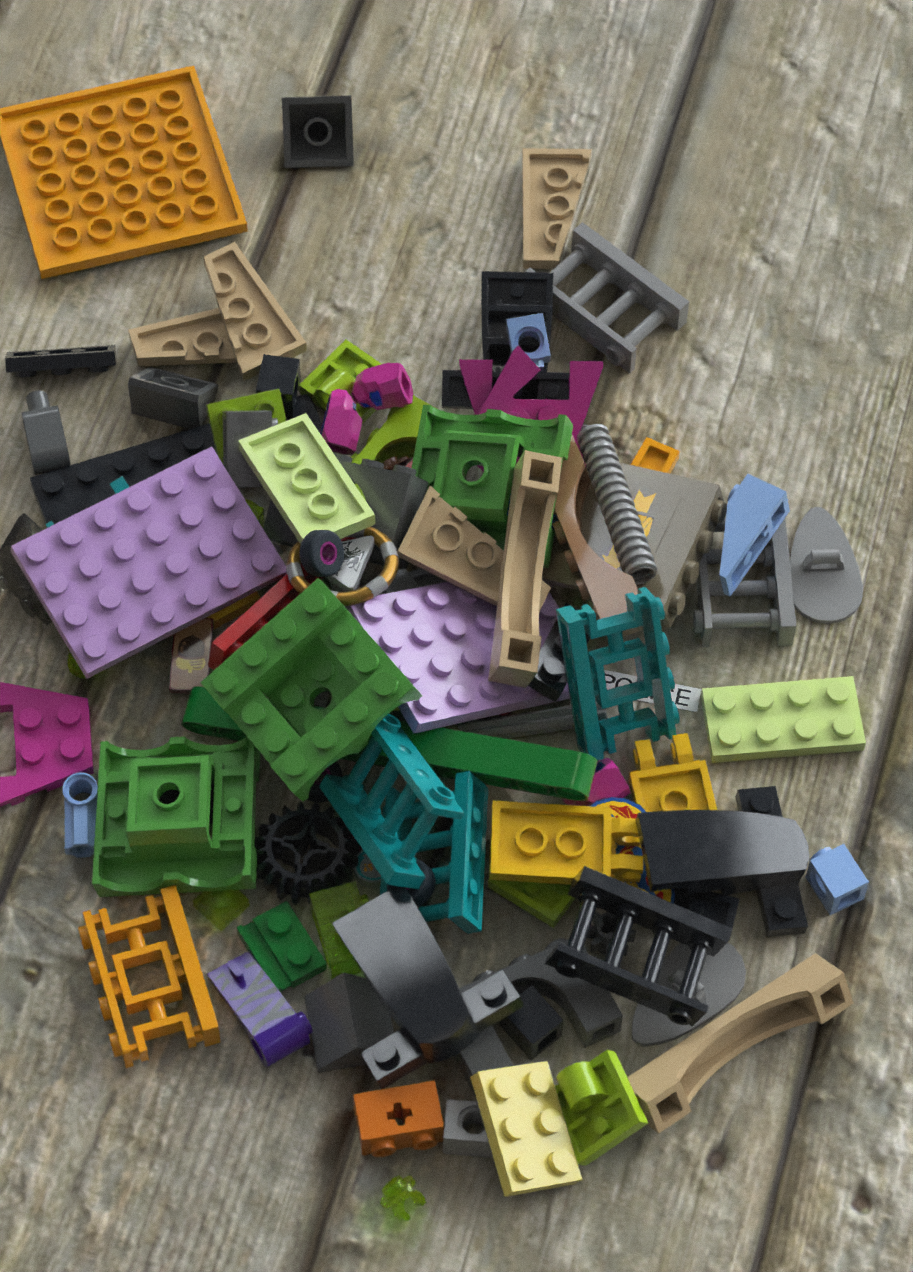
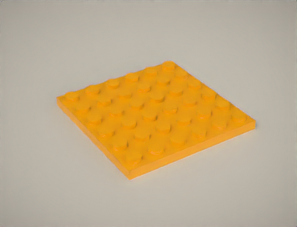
M194 65L0 108V140L41 279L248 232L247 221Z

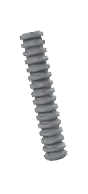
M592 424L584 427L577 435V443L580 446V451L586 463V469L589 472L602 515L605 518L604 521L608 527L614 550L621 564V570L632 575L636 585L644 584L656 576L658 568L644 534L635 503L631 498L632 495L628 489V483L625 480V475L619 463L609 430L603 424Z

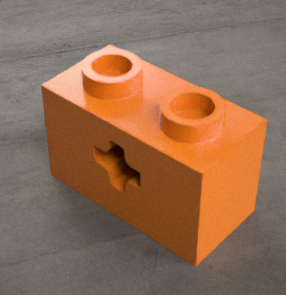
M435 1080L353 1094L354 1114L362 1156L372 1154L374 1157H386L394 1154L398 1149L413 1147L415 1150H426L436 1146L438 1142H443L444 1123ZM401 1118L404 1125L397 1126V1122L394 1119Z

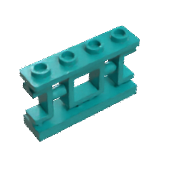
M646 587L638 588L637 595H634L633 592L625 594L627 612L596 620V613L588 604L582 605L581 609L577 611L571 605L556 609L577 747L581 752L595 757L597 761L604 759L603 752L605 751L609 754L616 752L615 734L644 727L645 733L653 742L660 740V736L663 735L669 740L672 739V735H677L675 724H679L680 717L677 706L672 701L670 691L675 688V682L670 668L667 667L665 656L670 654V647L665 633L662 632L660 621L665 619V611L661 599L655 597ZM643 626L645 644L639 638L624 642L622 631ZM585 632L591 639L607 635L609 646L588 651ZM634 657L638 682L607 690L603 665ZM653 696L655 713L649 707L634 711L633 701ZM596 702L602 709L618 705L619 715L598 721Z

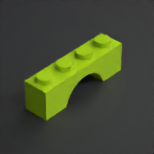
M413 395L412 404L404 408L392 407L387 421L380 429L375 428L371 432L362 451L351 456L353 458L352 463L361 464L362 459L383 463L395 456L398 459L404 456L414 457L423 405L430 404ZM355 484V486L357 487V489L359 490V492L361 493V495H362L363 498L365 499V496H364V494H363V491H362L361 488L358 486V484Z

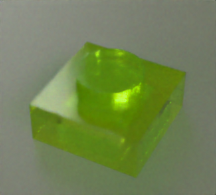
M239 890L206 891L193 900V907L221 932L250 906L249 899Z

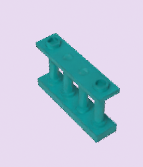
M387 714L372 731L369 744L364 748L350 774L343 777L326 774L319 787L388 885L419 889L426 876L417 865L416 858L414 857L438 816L461 820L464 812L455 801L453 792L443 785L400 727V721L393 715ZM383 749L389 761L367 795L362 783ZM400 773L407 784L388 816L384 819L379 807ZM418 797L425 808L402 844L398 838L397 830Z
M466 771L456 774L455 790L453 791L455 801L464 812L461 820L453 818V825L450 830L428 834L417 851L419 853L452 846L451 861L448 866L432 869L436 884L450 882L449 898L444 903L418 907L426 922L448 918L464 932L471 934L482 931L488 787L473 773ZM394 787L390 788L386 795V805L383 807L384 819H386L401 794ZM421 801L414 802L397 830L398 838L402 844L412 830V819L419 818L425 808ZM382 876L380 895L387 891V883Z

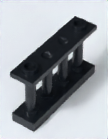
M584 866L572 880L567 894L577 898L581 903L568 944L564 945L559 942L547 956L545 964L555 968L562 976L579 978L667 1015L668 1019L676 1024L694 1026L707 1013L709 1007L704 1003L694 1000L706 956L711 955L714 957L728 943L732 928ZM596 908L610 912L618 919L604 961L582 952ZM635 923L652 930L653 934H655L642 977L619 968L632 926ZM670 939L683 943L691 949L679 993L657 984Z

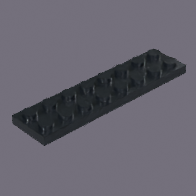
M307 394L297 396L294 415H285L286 421L306 413L320 433L322 422L311 397ZM208 423L30 477L31 487L45 524L50 521L56 524L115 495L110 483L121 476L131 487L211 446L216 452L211 426Z

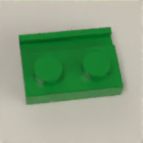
M288 901L252 919V922L245 926L241 924L236 927L237 935L247 951L251 953L281 994L282 991L290 987L294 988L327 970L326 961Z

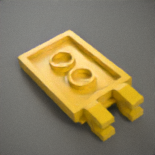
M688 733L672 735L673 743L670 744L674 764L658 767L655 764L650 739L634 741L635 749H633L632 753L636 770L629 772L628 777L633 802L639 804L646 812L717 810L706 760L694 761Z
M493 800L491 806L489 880L571 885L575 876L586 866L621 882H640L641 874L643 873V856L616 854V843L620 846H640L636 819L611 817L612 808Z

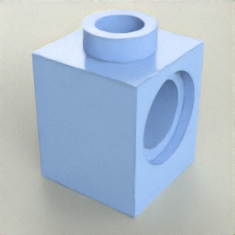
M543 313L506 319L511 353L519 346L518 343L522 338L526 336L534 337L539 342V348L534 352L525 353L540 370L545 368L544 363L550 362L551 354Z
M845 844L834 849L830 847L823 848L810 859L806 879L829 915L837 913L864 899L869 881Z

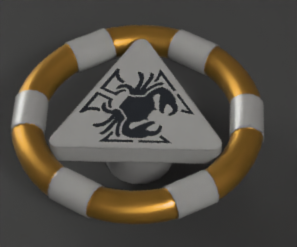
M371 526L347 536L356 539L342 542L344 547L343 563L334 575L326 577L333 590L331 592L344 606L360 604L375 598L388 588L397 574L399 556L394 543L384 533ZM298 541L288 555L286 572L290 584L301 594L311 584L304 578L300 560L301 544ZM376 545L380 549L385 562L384 568L379 576L364 587L357 589L372 550Z

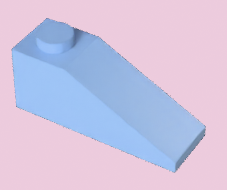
M750 474L746 475L740 485L736 484L732 488L727 500L719 576L723 592L731 597L790 512L786 491Z

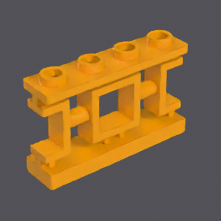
M176 885L160 889L161 896L154 898L153 895L145 897L149 915L111 925L106 908L99 909V913L94 915L91 914L90 910L82 912L85 925L78 927L80 939L84 950L92 949L95 960L88 962L94 986L102 984L105 996L98 998L104 1022L108 1020L113 1022L115 1032L108 1034L114 1058L123 1057L125 1068L133 1067V1061L141 1059V1062L149 1060L145 1041L184 1031L189 1048L196 1047V1043L201 1041L204 1042L205 1047L221 1043L218 1022ZM165 912L177 954H170L167 940L146 946L143 934L162 929L159 913ZM102 929L107 944L128 939L130 946L129 951L112 955L115 971L108 973L97 931ZM163 960L170 985L132 996L124 970ZM186 982L198 1025L192 1027L188 1011L167 1017L164 1007L165 1004L183 1000L180 984ZM124 1000L128 1015L144 1010L149 1011L151 1022L132 1027L136 1042L129 1045L117 1001Z

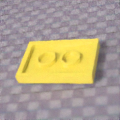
M548 1061L479 1071L471 1076L504 1197L574 1185L582 1180Z

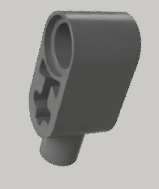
M37 390L30 392L26 396L28 411L21 413L34 474L46 473L71 466L58 405L50 407L48 395L45 391Z

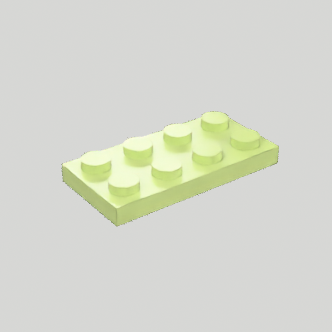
M306 413L238 440L239 451L300 544L304 537L314 530H330L342 539L375 525L374 512Z
M854 676L702 688L701 700L711 763L864 751L866 741Z

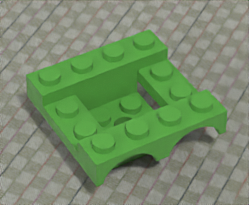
M423 405L412 469L417 470L416 477L429 482L427 490L429 486L433 487L441 494L439 497L452 508L456 507L467 516V520L483 534L486 532L497 541L496 545L504 551L508 521L507 511L517 457H521L523 452L527 450L561 457L562 462L563 460H568L573 424L565 414H559L557 418L550 420H532L516 417L502 410L487 409L485 413L479 415H461L445 412L431 405ZM482 465L484 467V472L480 479L473 482L467 481L466 474L472 466ZM555 503L549 527L544 568H549L555 531L551 528Z
M319 578L200 682L270 763L271 768L292 793L303 802L309 797L308 794L312 784L325 769L342 757L354 753L358 754L369 744L368 741L372 731L387 714L398 706L409 701H418L423 696ZM326 691L331 692V703L324 709H315L314 701L317 695Z
M185 736L170 737V740L165 745L147 750L125 749L109 743V741H100L92 885L99 897L161 894L160 889L176 885L178 893L256 889L257 854L254 838L256 782H259L260 751L247 736L236 743L227 745L199 744L187 739ZM211 784H214L213 826L211 840L209 836ZM167 790H177L180 792L179 797L173 803L163 804L159 802L161 795Z

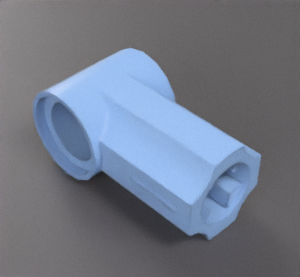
M79 772L72 774L65 780L62 788L65 801V853L77 858L94 855L98 786L93 776L87 773ZM79 793L91 794L89 798L83 801L73 799Z

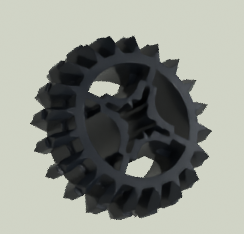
M300 801L297 804V810L291 811L290 808L284 805L282 817L271 813L268 817L269 825H260L259 837L254 839L257 854L256 875L259 880L265 879L264 887L268 892L277 889L276 893L280 901L290 894L292 903L295 906L300 901V897L307 898V902L311 906L315 903V896L319 895L324 901L328 902L330 899L329 890L341 894L343 882L351 883L353 879L352 870L358 866V857L356 855L359 853V843L356 840L344 838L345 835L352 833L348 827H342L344 822L340 816L334 818L335 811L332 807H329L324 812H320V805L317 802L312 805L311 809H305L304 804ZM320 834L326 837L336 848L329 847V843L320 841L316 835ZM310 843V850L307 852L308 844ZM307 852V855L304 856L303 863L301 864V857H303L304 853ZM276 859H282L284 864L291 865L295 869V874L281 867Z

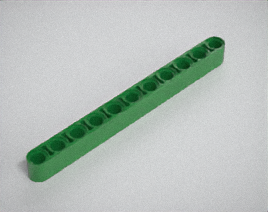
M195 686L191 688L181 722L182 727L197 734L240 741L246 737L229 714L220 707L204 687ZM314 706L315 709H324V707ZM400 721V727L439 777L455 779L457 773L470 771L485 785L575 801H586L589 798L597 765V759L589 754L446 728L413 733L407 722ZM364 748L358 754H350L341 759L357 762ZM383 749L373 765L386 766L389 758Z

